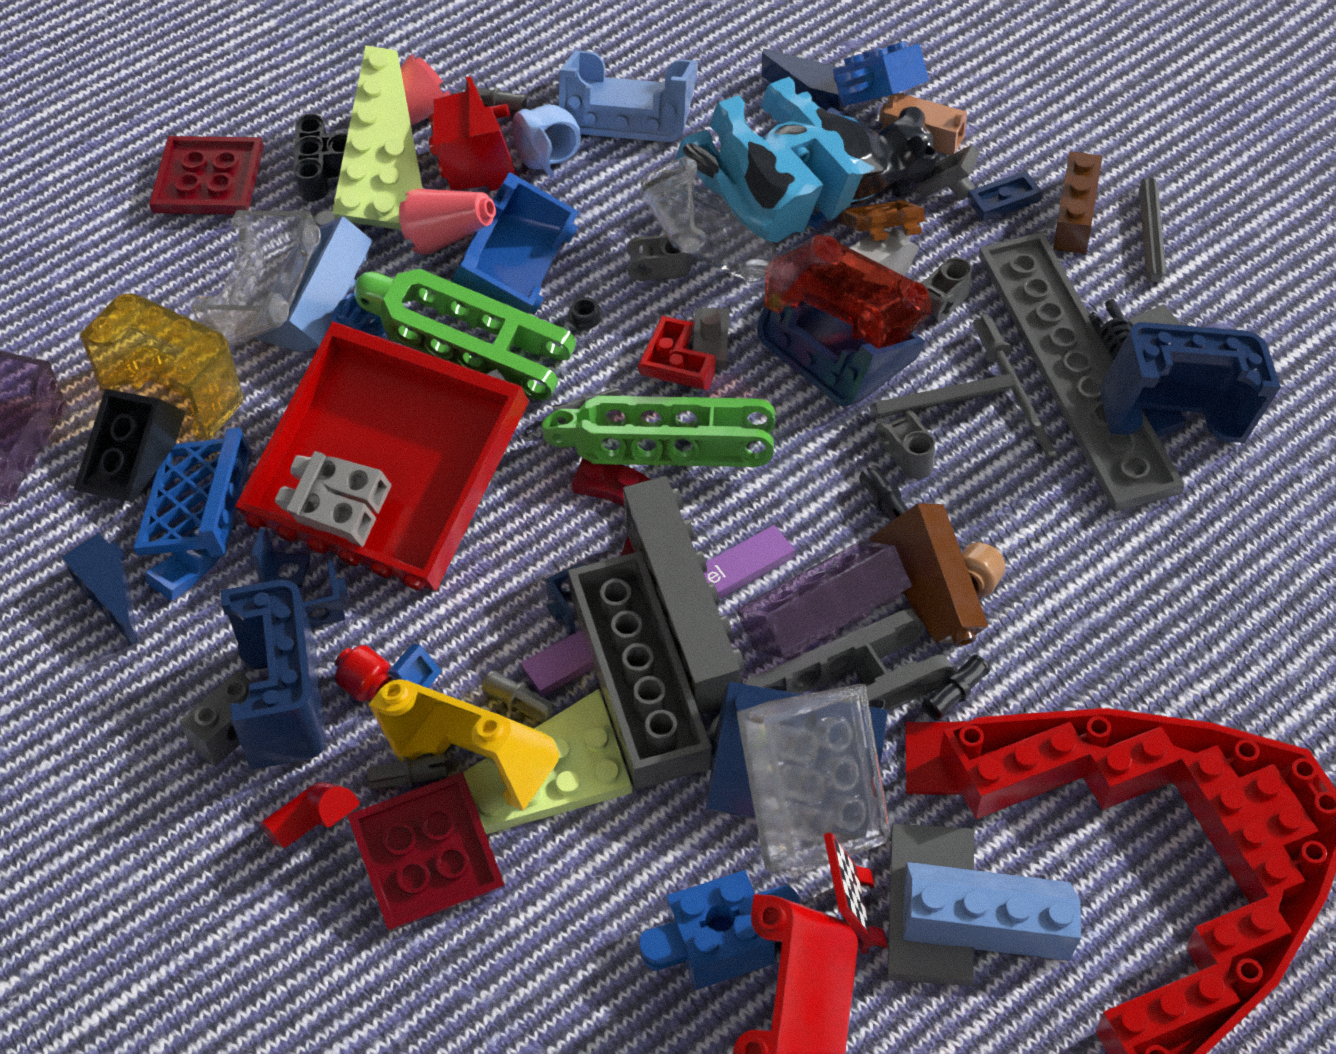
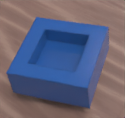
M411 644L388 672L395 680H407L429 688L441 674L442 670L421 644Z

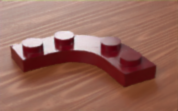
M582 457L572 482L573 493L612 501L624 508L623 487L650 479L636 469L625 465L592 464ZM627 536L620 556L634 553L629 536Z

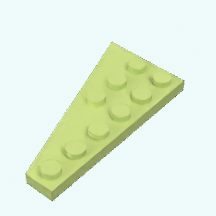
M365 46L332 213H334L336 219L344 216L351 223L401 230L399 222L400 203L406 201L408 195L405 194L407 191L423 188L397 50Z
M600 689L534 728L552 737L559 751V759L524 811L507 804L503 796L506 784L502 783L498 774L499 769L493 759L485 758L463 772L486 834L632 793V785Z

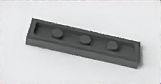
M1013 373L877 401L869 406L871 418L877 419L901 414L908 410L915 411L1005 392L1015 386Z

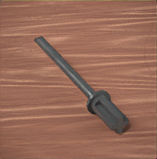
M988 314L982 315L980 319L974 320L972 325L986 350V360L990 363L998 362L1004 375L1013 373L1015 386L1011 389L1047 458L1057 457V453L1007 359V356L1012 351L1010 344L1004 342L993 319Z

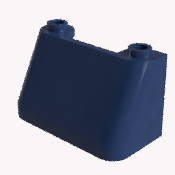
M827 266L775 278L758 320L757 335L764 346L840 406L856 404L918 358L925 340L909 329L897 330L887 342L843 308L847 296V286L844 279Z

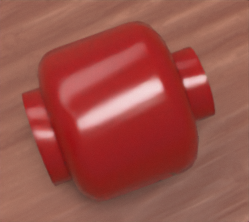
M360 645L354 649L346 648L335 660L334 665L337 667L334 675L335 683L359 702L372 700L385 684L392 681V677L388 672L391 669L390 663L367 645Z

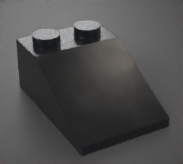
M105 389L73 490L133 503L175 446L186 411L158 398Z

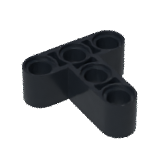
M305 114L299 117L295 124L293 170L300 197L309 202L319 201L324 198L328 192V178L339 177L348 133L326 134L323 118L317 114Z

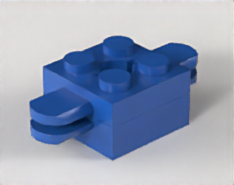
M906 41L897 42L884 48H874L864 51L862 54L844 58L845 65L833 69L842 106L893 95L929 81L920 43L907 46Z
M746 870L666 895L668 919L670 922L647 929L640 936V953L644 965L652 971H658L685 962L695 990L773 965L775 942L760 937L754 931L751 924V911L755 892ZM788 885L757 893L781 897L800 904L799 895Z

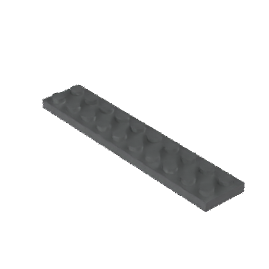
M1040 232L980 247L979 258L1113 511L1116 512L1182 494L1184 483L1142 408L1143 424L1138 432L1129 435L1110 434L1100 395V385L1112 365L1113 359L1089 320V314L1044 233Z

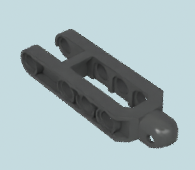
M905 609L746 679L745 684L803 694L849 672L855 671L865 687L850 694L846 691L840 694V698L836 701L891 711L937 690L942 685V679L948 673H954L955 670L945 654L930 657L919 663L915 660L891 672L886 670L880 659L913 644L922 636L925 630V625L916 612L912 609ZM719 715L712 722L710 729V740L713 748H715Z

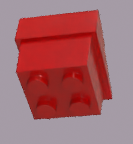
M468 76L465 77L466 91L434 99V111L429 114L430 126L433 132V136H429L430 151L433 156L437 155L440 176L447 179L451 190L488 186L490 191L499 190L509 172L518 176L500 126L496 120L509 117V108L507 104L485 107L472 77Z

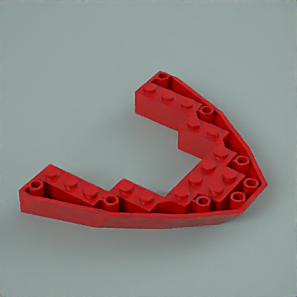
M1111 708L984 716L943 731L939 755L975 819L987 816L1081 778L1087 783L1102 810L1174 783L1248 900L1249 905L1194 928L1186 949L1199 969L1198 972L1103 1011L1096 1034L1108 1054H1207L1279 985L1325 904L1336 873V788L1309 749L1212 722Z

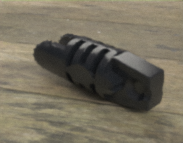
M1111 298L1104 304L1113 319L1104 323V320L1096 312H1092L1088 315V318L1114 361L1131 327L1114 298Z

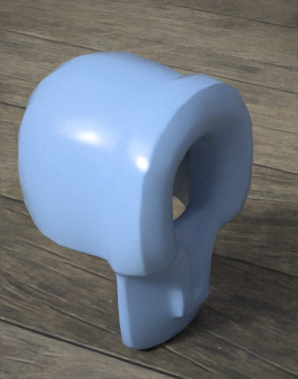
M547 104L532 110L522 109L516 112L513 117L512 128L515 147L520 159L529 169H543L550 177H553L554 172L550 168V164L566 161L579 149L581 143L580 128L574 117L567 110L559 106Z

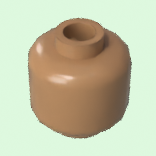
M981 542L970 543L962 549L961 553L978 598H983L991 594L1005 573V561L999 551L991 545Z

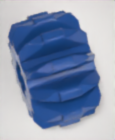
M351 293L345 296L334 308V312L331 315L334 322L382 339L387 336L380 316L364 310L355 299V294ZM362 298L365 303H369L368 300Z

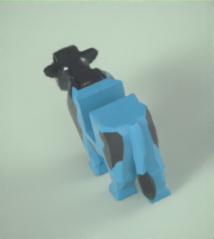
M787 77L770 83L766 88L760 107L765 112L770 113L772 118L780 124L776 125L764 137L758 136L749 128L744 117L745 102L737 95L716 105L709 124L719 135L720 152L715 148L712 135L706 129L682 138L676 160L682 164L689 165L691 171L697 174L703 181L706 189L720 195L746 228L766 241L778 243L794 232L802 233L805 231L815 205L830 221L849 206L874 197L877 192L891 185L894 195L900 197L905 195L912 182L923 183L928 179L935 168L938 154L933 147V134L925 127V115L921 109L917 107L902 109L897 120L877 134L865 124L851 117L829 113L818 107L811 101L812 96L807 91L797 95L795 93L794 81Z

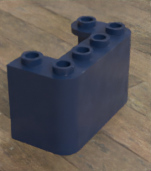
M1139 322L1132 326L1100 385V395L1110 434L1129 435L1138 432L1143 424L1141 408L1204 413L1207 427L1215 438L1226 442L1245 443L1281 387L1265 340L1254 332Z
M275 580L221 590L222 608L225 615L229 617L238 642L242 663L251 669L268 668L269 680L250 683V695L247 700L240 706L239 703L230 704L232 723L250 770L317 757L323 752L327 738L316 643L298 586L288 580Z

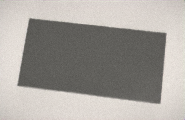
M892 824L887 980L972 986L974 980V947L904 941L903 910L906 862L974 870V829Z

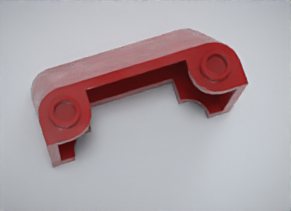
M754 894L751 911V924L754 931L765 940L782 943L771 1031L749 1030L743 1033L735 1042L733 1054H846L858 950V937L854 929L842 919L787 899L772 895Z

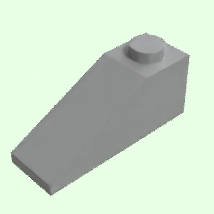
M893 227L891 232L887 231L888 239L871 241L869 235L838 254L835 261L866 277L902 283L920 246L909 241L911 235L905 236L904 231Z

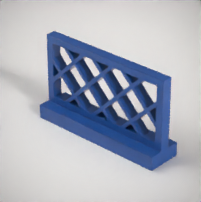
M240 427L227 429L224 439L175 444L157 469L134 545L137 556L207 549L211 557L226 555L237 513L235 506L242 494L252 451ZM220 452V454L214 459H212L210 462L204 460V458H206L211 453ZM189 456L176 466L172 465L174 457ZM197 463L201 466L200 469L189 477L183 474ZM210 474L214 476L213 480L202 488L196 485ZM176 478L182 481L168 492L164 490L165 486ZM189 489L195 492L181 503L176 500V498ZM202 500L206 501V506L193 514L189 511ZM169 503L174 506V508L160 518L156 516L157 512ZM181 515L188 518L174 529L168 526ZM195 526L199 528L198 536L181 537ZM163 530L167 533L157 541L149 542V539L159 531Z

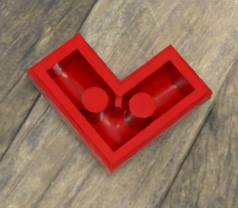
M661 316L638 364V371L642 376L707 391L715 373V355L686 349L694 333L693 322Z
M323 781L315 782L260 823L272 844L281 848H287L317 825L330 828L356 809L360 802L350 789Z

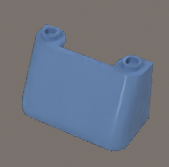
M575 50L559 71V107L567 110L574 117L580 128V134L673 142L679 139L685 130L697 79L698 61L682 59L672 62L666 70L665 83L605 77L604 61L597 53Z

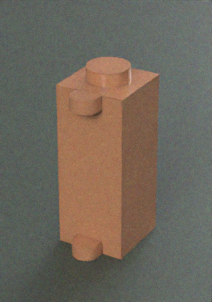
M902 93L889 95L887 103L882 105L879 114V121L883 122L882 130L897 120L902 109L917 107L925 115V127L933 134L934 150L948 155L957 152L965 136L967 111Z

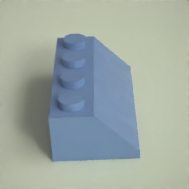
M344 216L306 232L252 336L257 340L298 352H304L314 347L319 348L333 321L331 315L334 312V308L354 287L356 282L354 277L358 269L368 259L367 251L372 240Z
M906 862L903 940L936 945L974 947L976 950L1070 961L1081 940L1080 899L1070 882Z

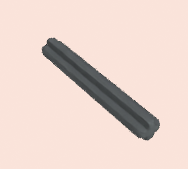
M1144 178L1140 182L1139 195L1146 279L1150 283H1161L1165 280L1166 267L1159 188L1156 179L1148 180Z

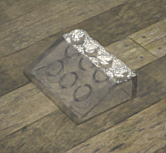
M865 684L773 700L737 712L766 870L794 878L829 865L823 834L832 832L849 856L892 841Z

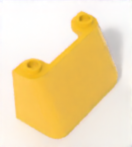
M399 679L385 684L368 704L398 761H404V757H408V760L417 759V757L426 753H433L434 756L444 754L450 744L493 759L499 769L498 774L502 783L506 784L503 796L507 804L523 811L559 759V751L554 740L549 735L499 714L407 680Z

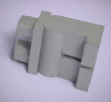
M314 451L312 457L297 455L291 465L290 473L294 478L299 479L300 482L296 490L286 486L280 488L275 498V503L281 509L291 514L298 523L320 531L329 532L363 547L376 520L373 513L379 514L392 486L381 470L335 457H326L324 454Z

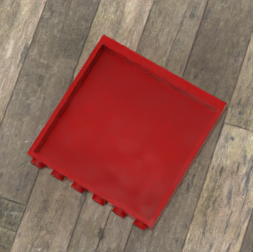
M332 321L235 507L245 517L243 522L256 530H260V527H267L274 530L278 537L288 542L294 543L296 539L306 542L308 548L317 553L326 555L327 551L338 554L337 557L341 561L351 566L357 567L361 563L369 566L370 571L380 577L390 579L391 575L403 579L402 583L414 590L422 591L425 587L436 592L529 401L519 385ZM314 451L324 454L326 457H335L381 470L392 486L379 514L373 513L376 520L363 547L329 532L300 524L291 514L281 509L275 503V498L280 488L286 486L296 490L300 482L299 479L294 478L290 473L291 465L297 455L312 457Z

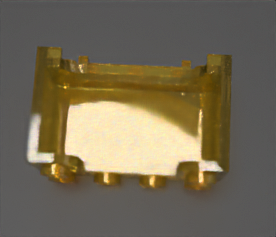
M129 293L116 297L79 334L101 390L110 389L118 391L117 387L129 384L132 385V388L139 390L150 379L190 398L192 404L189 409L192 417H195V422L192 425L194 434L205 440H210L244 401V394L226 337L220 332L139 295Z

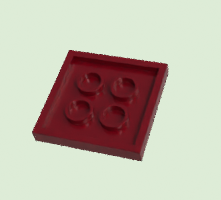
M168 136L149 203L152 213L248 215L264 149L262 137Z
M463 772L347 815L388 932L505 888V883Z

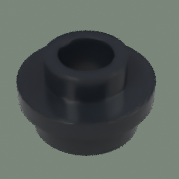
M589 297L578 298L569 308L568 319L576 328L590 329L597 326L602 320V310L594 299Z

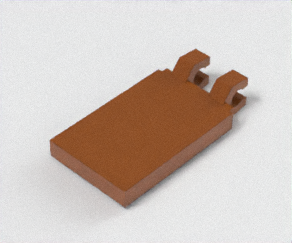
M904 200L846 208L838 215L839 223L856 231L869 230L871 241L888 239V233L884 231V228L901 225L905 236L922 234L921 226H918L917 223L925 221L924 207Z

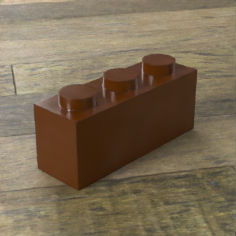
M1069 151L1053 250L1087 254L1102 155Z

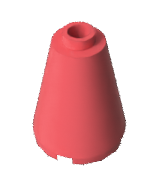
M411 54L401 65L400 69L410 123L413 126L429 118V114L433 113L434 99L451 94L449 90L443 94L440 89V84L443 82L441 78L422 58L418 57L415 59L414 54Z
M417 188L407 191L405 194L408 195L406 201H402L399 206V222L402 234L405 239H411L415 245L411 249L420 255L433 254L489 226L496 214L493 200L483 192Z

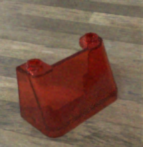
M816 235L776 256L766 268L764 307L780 313L787 306V303L788 306L795 309L801 301H804L852 325V338L859 340L862 337L867 344L870 343L877 349L903 342L931 314L929 292L922 283L913 281L837 242L830 236Z

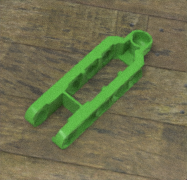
M420 268L399 273L394 279L384 274L370 271L363 273L356 281L355 299L364 310L380 316L383 328L389 339L417 351L484 374L497 369L505 381L521 386L525 395L539 401L550 399L558 384V378L551 369L510 352L513 345L536 355L541 353L553 359L567 361L576 347V340L569 331ZM425 289H428V290L434 292L436 295L431 294L430 292H428V291L425 290ZM362 298L368 300L369 303H365ZM419 302L438 310L440 315L448 314L469 323V327L474 329L479 327L498 336L494 343L490 344L406 309L403 303ZM457 302L462 303V304L465 305L467 308H465V307L459 305ZM488 315L497 318L499 321L490 318ZM404 326H407V327L413 329L415 332H412V331L408 330V329L405 328ZM437 340H441L442 342L446 343L448 346L439 343ZM552 342L558 343V344L561 345L562 347H558V346H556L555 344H553ZM469 353L476 355L480 359L472 357ZM533 380L539 381L545 386L539 385L535 383Z
M596 396L587 400L579 409H559L548 415L542 423V433L544 440L548 444L562 448H576L577 454L592 464L760 467L769 463L773 457L774 440L770 433L775 425V410L771 403L766 400L754 398ZM614 409L620 410L625 415V418L622 421L614 422L607 418L606 413ZM647 410H653L661 418L651 423L645 421L641 414ZM682 411H690L696 416V419L691 423H683L678 420L677 414ZM759 412L764 414L767 420L763 424L756 425L751 423L747 417L752 413ZM564 417L566 423H558L557 418ZM606 438H614L619 441L621 446L616 450H608L602 446L601 442ZM642 439H651L657 444V447L652 451H645L640 449L637 443ZM684 439L691 442L693 448L682 452L677 450L673 444L677 440ZM751 441H760L766 448L760 453H752L747 450L746 445Z

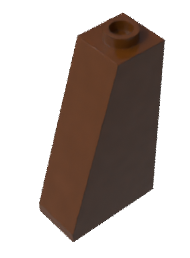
M917 503L869 538L872 547L937 644L953 643L955 647H962L976 640L975 635L989 627L944 504Z

